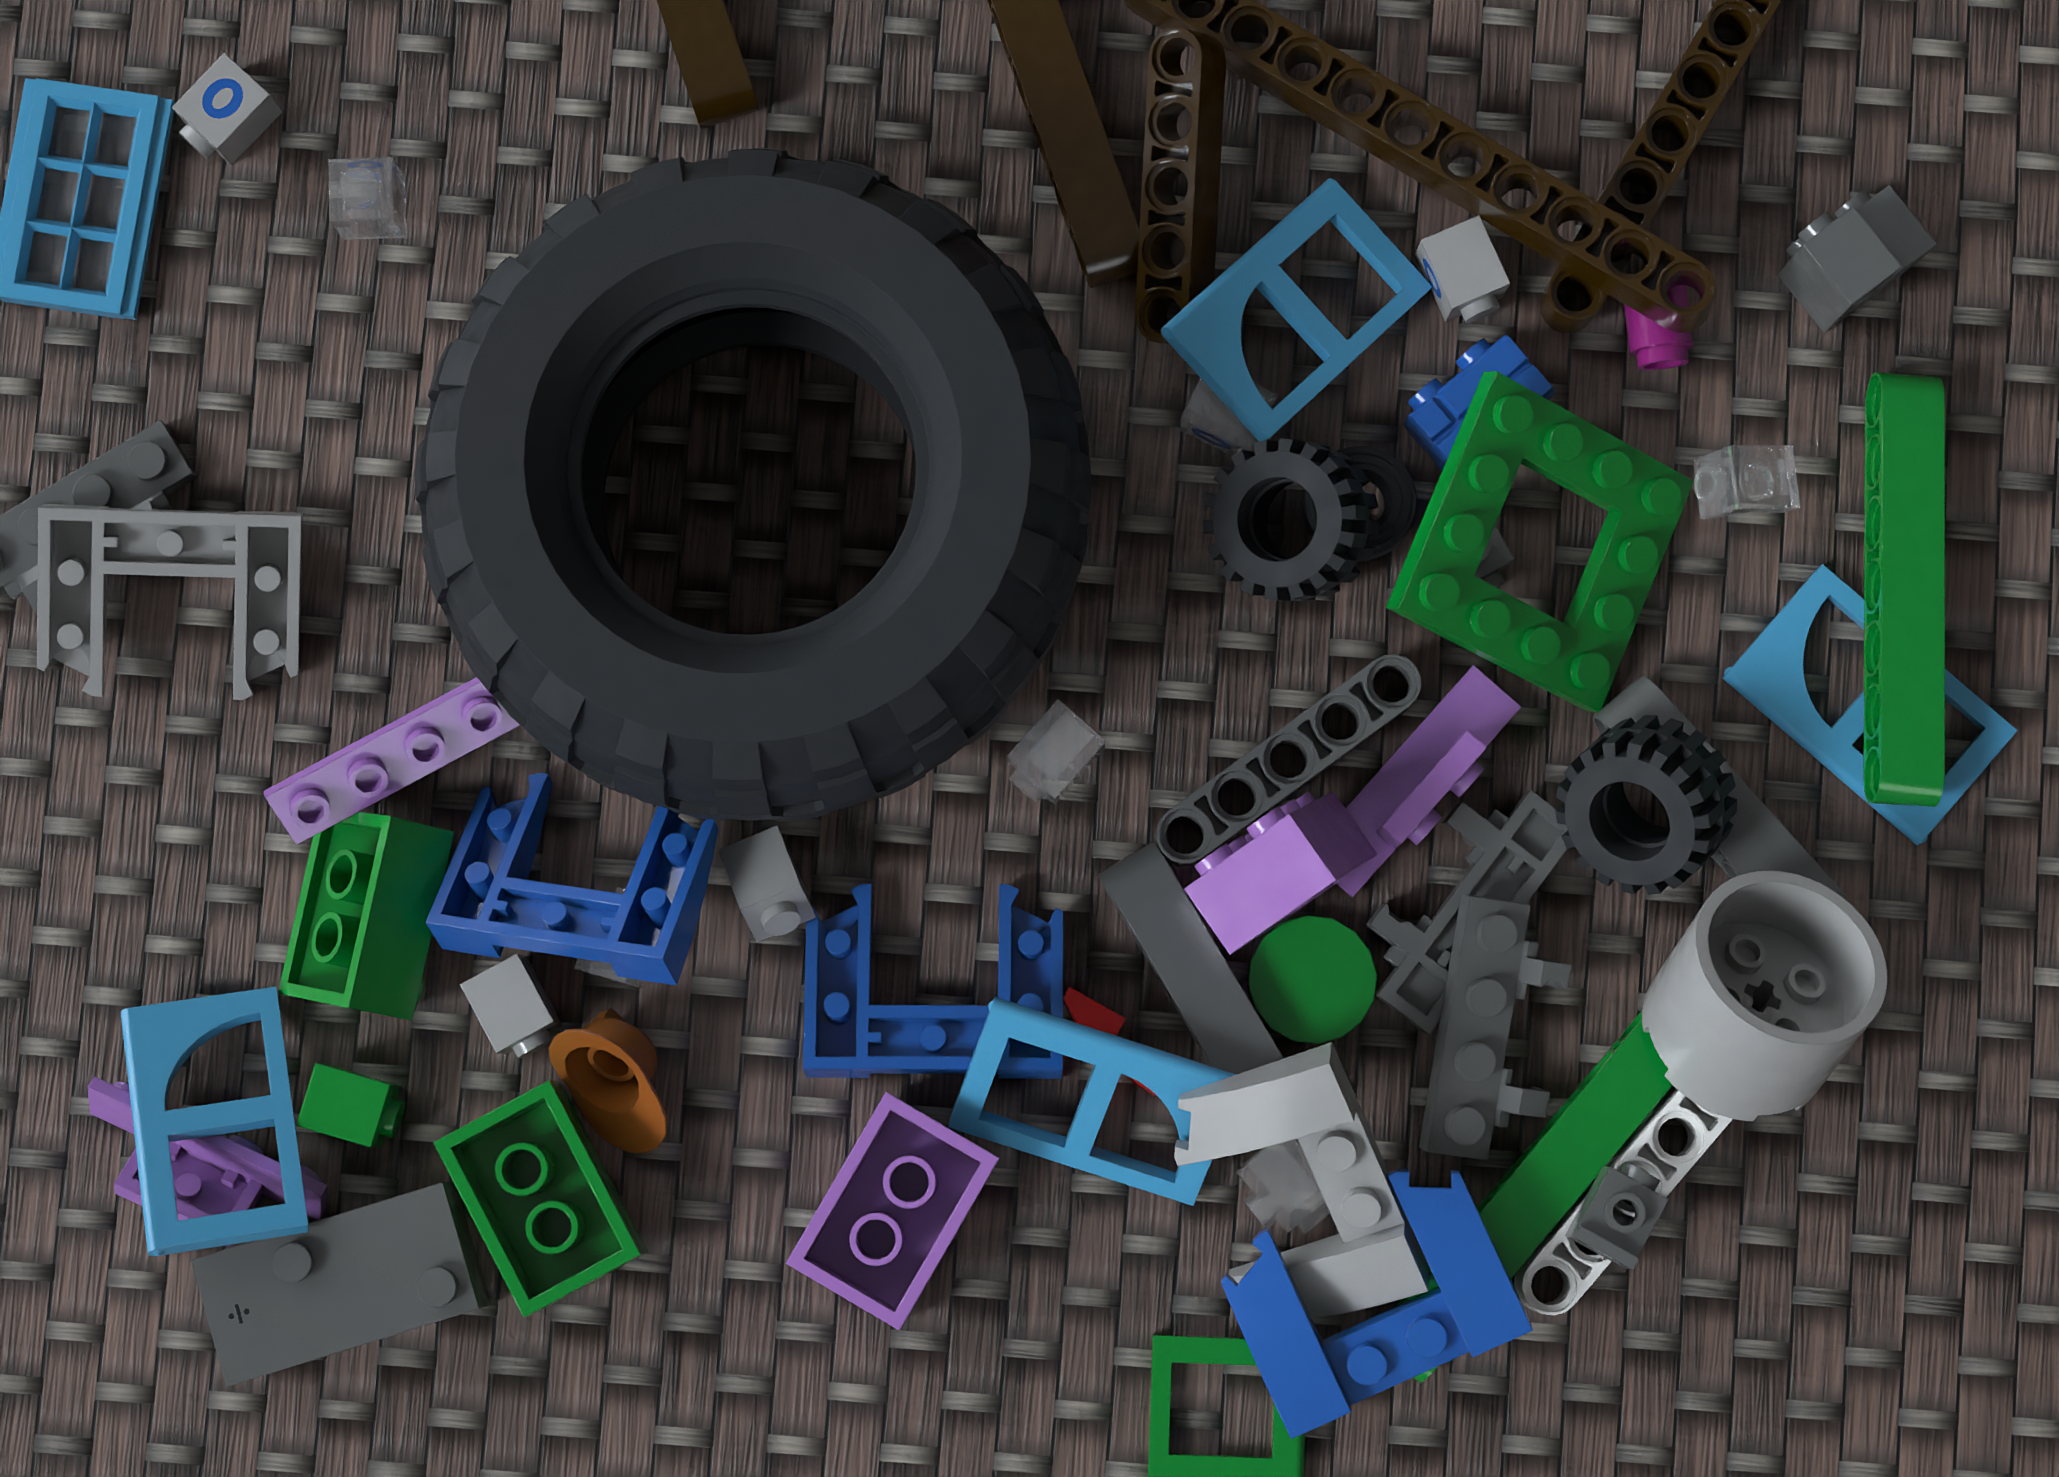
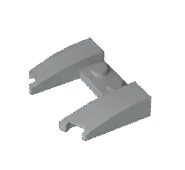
M43 504L38 507L37 668L45 672L52 658L89 676L82 689L83 692L97 697L104 695L108 574L235 578L233 700H244L253 696L254 691L249 681L282 665L286 666L290 678L298 675L303 512L242 510L238 512Z
M1332 1042L1179 1095L1178 1108L1191 1112L1189 1141L1176 1140L1174 1158L1177 1166L1246 1153L1298 1139L1339 1234L1281 1252L1311 1318L1333 1316L1379 1306L1428 1291L1430 1267L1390 1182L1387 1167ZM1256 1261L1229 1269V1275L1239 1283Z

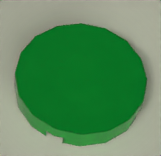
M1304 916L1283 922L1262 939L1251 959L1247 986L1255 1011L1270 1030L1291 1041L1320 1044L1343 1037L1362 1022L1374 1001L1377 974L1370 950L1355 931L1331 918Z

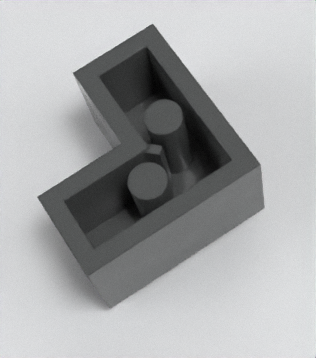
M1890 185L1872 198L1866 190L1861 191L1834 213L1837 219L1827 211L1798 234L1799 239L1785 250L1791 259L1778 273V276L1823 333L1827 332L1913 267L1937 245Z

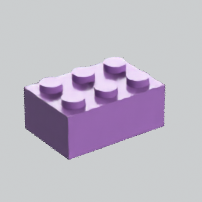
M1334 791L1317 800L1314 799L1310 792H1307L1298 799L1289 801L1282 807H1276L1247 828L1249 834L1237 838L1229 845H1223L1197 863L1194 867L1201 877L1184 888V890L1230 955L1280 924L1378 854Z
M885 1092L786 1264L897 1330H900L1000 1157L896 1096Z

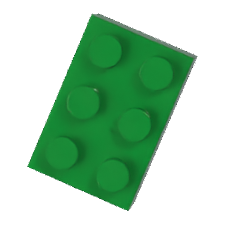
M548 1080L433 1142L523 1317L540 1312L649 1253L560 1081Z

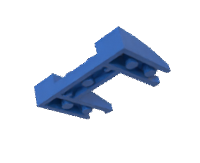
M536 773L528 775L530 790L527 797L501 805H496L495 796L490 786L481 788L425 922L440 947L444 950L500 958L503 948L508 947L606 962L611 964L618 977L677 986L693 940L706 892L719 830L716 822L712 819H706L701 824L700 830L697 831L678 817L680 813L658 806L624 894L527 880L536 854L553 782L548 774Z
M860 884L852 888L851 892L857 905L822 922L815 908L812 907L816 918L806 921L803 1070L806 1078H870V1073L966 1074L989 1012L988 1006L871 1005V884ZM999 884L998 998L1063 1018V911L1055 908L1048 923L1014 906L1019 895V889L1009 884ZM1008 1038L995 1074H998V1079H1062L1063 1055Z
M1395 1169L1388 1172L1390 1182L1439 1288L1324 1340L1321 1339L1269 1227L1259 1231L1252 1240V1244L1262 1254L1241 1281L1237 1283L1227 1273L1221 1278L1222 1287L1247 1345L1291 1439L1351 1413V1405L1459 1356L1470 1352L1473 1358L1533 1331L1529 1316L1460 1171L1451 1170V1188L1409 1186V1169Z

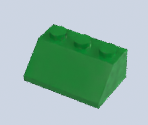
M357 812L314 835L278 994L412 1021L416 1003L422 994V975L429 943L433 937L425 922L451 862L450 848L454 832L393 816Z

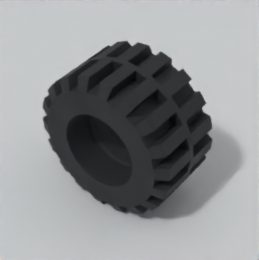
M1281 438L1279 441L1264 440L1254 443L1255 451L1240 450L1232 456L1231 459L1236 467L1234 469L1221 468L1214 478L1216 482L1222 485L1219 493H1207L1204 506L1214 508L1213 519L1203 520L1204 534H1214L1216 539L1215 544L1207 547L1212 560H1225L1226 565L1220 572L1229 581L1242 582L1240 590L1250 595L1265 596V599L1309 601L1316 600V596H1330L1341 591L1339 587L1340 582L1352 583L1361 574L1355 567L1358 561H1369L1374 552V548L1365 545L1367 536L1379 534L1380 521H1370L1369 510L1379 507L1376 494L1364 492L1362 487L1370 481L1363 470L1350 467L1353 461L1342 452L1331 451L1330 446ZM1296 482L1303 486L1313 499L1317 512V525L1309 545L1300 554L1288 559L1276 550L1269 538L1267 514L1274 497L1283 488Z
M1644 715L1636 723L1632 717L1622 720L1612 729H1607L1569 765L1564 772L1566 778L1558 785L1556 798L1563 801V803L1555 810L1557 823L1566 825L1568 829L1561 836L1567 849L1576 847L1580 856L1575 861L1584 870L1591 865L1599 872L1596 880L1608 887L1615 880L1621 882V892L1636 894L1642 886H1644L1648 895L1662 893L1668 885L1674 889L1683 884L1691 875H1694L1729 836L1734 825L1729 820L1737 813L1738 799L1727 796L1736 787L1733 774L1722 773L1720 766L1726 760L1718 749L1710 753L1705 748L1703 743L1708 739L1697 729L1691 735L1683 732L1684 722L1670 718L1662 726L1657 715ZM1623 782L1641 785L1657 796L1668 814L1670 827L1657 826L1641 818L1630 806L1624 792Z

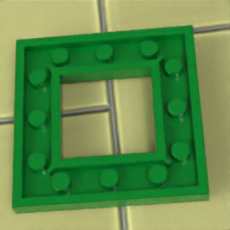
M1498 371L1483 372L1386 608L1585 711L1599 712L1602 709L1694 481ZM1520 464L1608 511L1563 622L1474 576Z

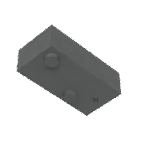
M441 1182L309 1223V1232L250 1241L191 1260L226 1387L491 1305L460 1196L454 1182Z

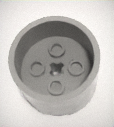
M1756 871L1742 874L1726 881L1713 891L1653 979L1644 999L1642 1009L1643 1032L1650 1033L1656 1051L1668 1068L1664 1076L1692 1102L1727 1118L1754 1121L1758 1115L1778 1114L1794 1108L1796 1111L1814 1097L1878 1014L1883 1004L1887 989V967L1881 945L1870 925L1854 906L1835 891L1810 878L1781 871Z

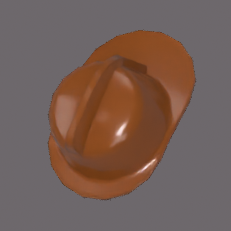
M612 1008L601 1011L592 1022L586 1024L582 1029H567L555 1035L549 1046L550 1062L559 1077L567 1085L583 1116L595 1132L611 1145L630 1153H647L658 1148L667 1134V1116L662 1102L652 1086L657 1068V1055L651 1040L640 1029L624 1021L617 1011Z

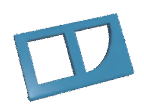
M1329 178L1161 328V334L1251 434L1261 442L1271 438L1422 298L1432 286L1339 183ZM1329 220L1397 294L1348 340L1345 339L1279 266ZM1255 287L1323 360V363L1273 409L1256 388L1247 369L1242 352V315L1247 300Z
M1822 564L1733 666L1728 667L1724 671L1722 679L1868 803L1864 792L1863 755L1852 746L1864 732V690L1834 725L1830 727L1815 709L1804 679L1803 657L1806 638L1816 613L1826 599L1864 630V599ZM1946 669L1945 700L1981 731L1945 771L1944 788L1939 804L1936 807L1868 803L1917 846L1927 840L1928 834L2018 731Z
M277 987L123 1009L120 1013L148 1255L161 1256L309 1232ZM261 1020L271 1095L166 1111L168 1093L174 1077L182 1064L196 1049L226 1030ZM275 1126L285 1204L178 1220L169 1142Z
M994 997L988 1005L989 1012L951 1113L948 1128L1193 1206L1212 1160L1178 1166L1177 1171L1174 1172L1093 1146L1121 1074L1144 1084L1162 1100L1174 1119L1180 1140L1189 1141L1191 1112L1178 1108L1179 1095L1237 1074ZM1008 1038L1094 1065L1066 1137L982 1110Z

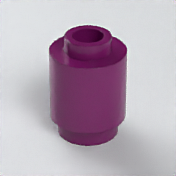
M1686 285L1675 286L1667 292L1669 300L1675 305L1689 307ZM1624 304L1630 355L1637 356L1639 370H1664L1689 363L1687 350L1693 347L1692 331L1676 333L1668 330Z

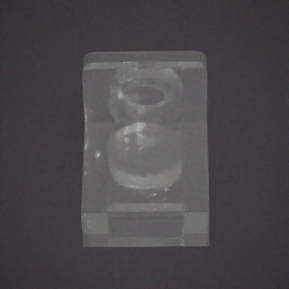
M1731 445L1694 460V491L1698 498L1700 518L1702 520H1716L1733 513H1786L1800 508L1792 445Z

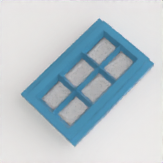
M25 78L0 213L1 301L125 320H137L174 113L172 106L175 102L173 99L36 78V80Z

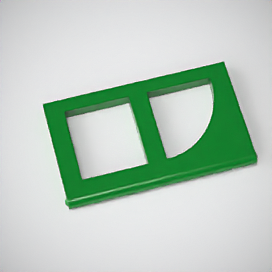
M1152 1334L1148 1477H1304L1305 1433L1291 1439L1274 1402L1271 1457L1169 1453L1172 1362L1257 1366L1245 1338Z

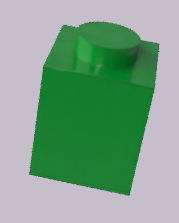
M315 1063L296 1126L367 1147H383L385 1137L393 1139L402 1121L405 1101L397 1099L401 1085L329 1064Z

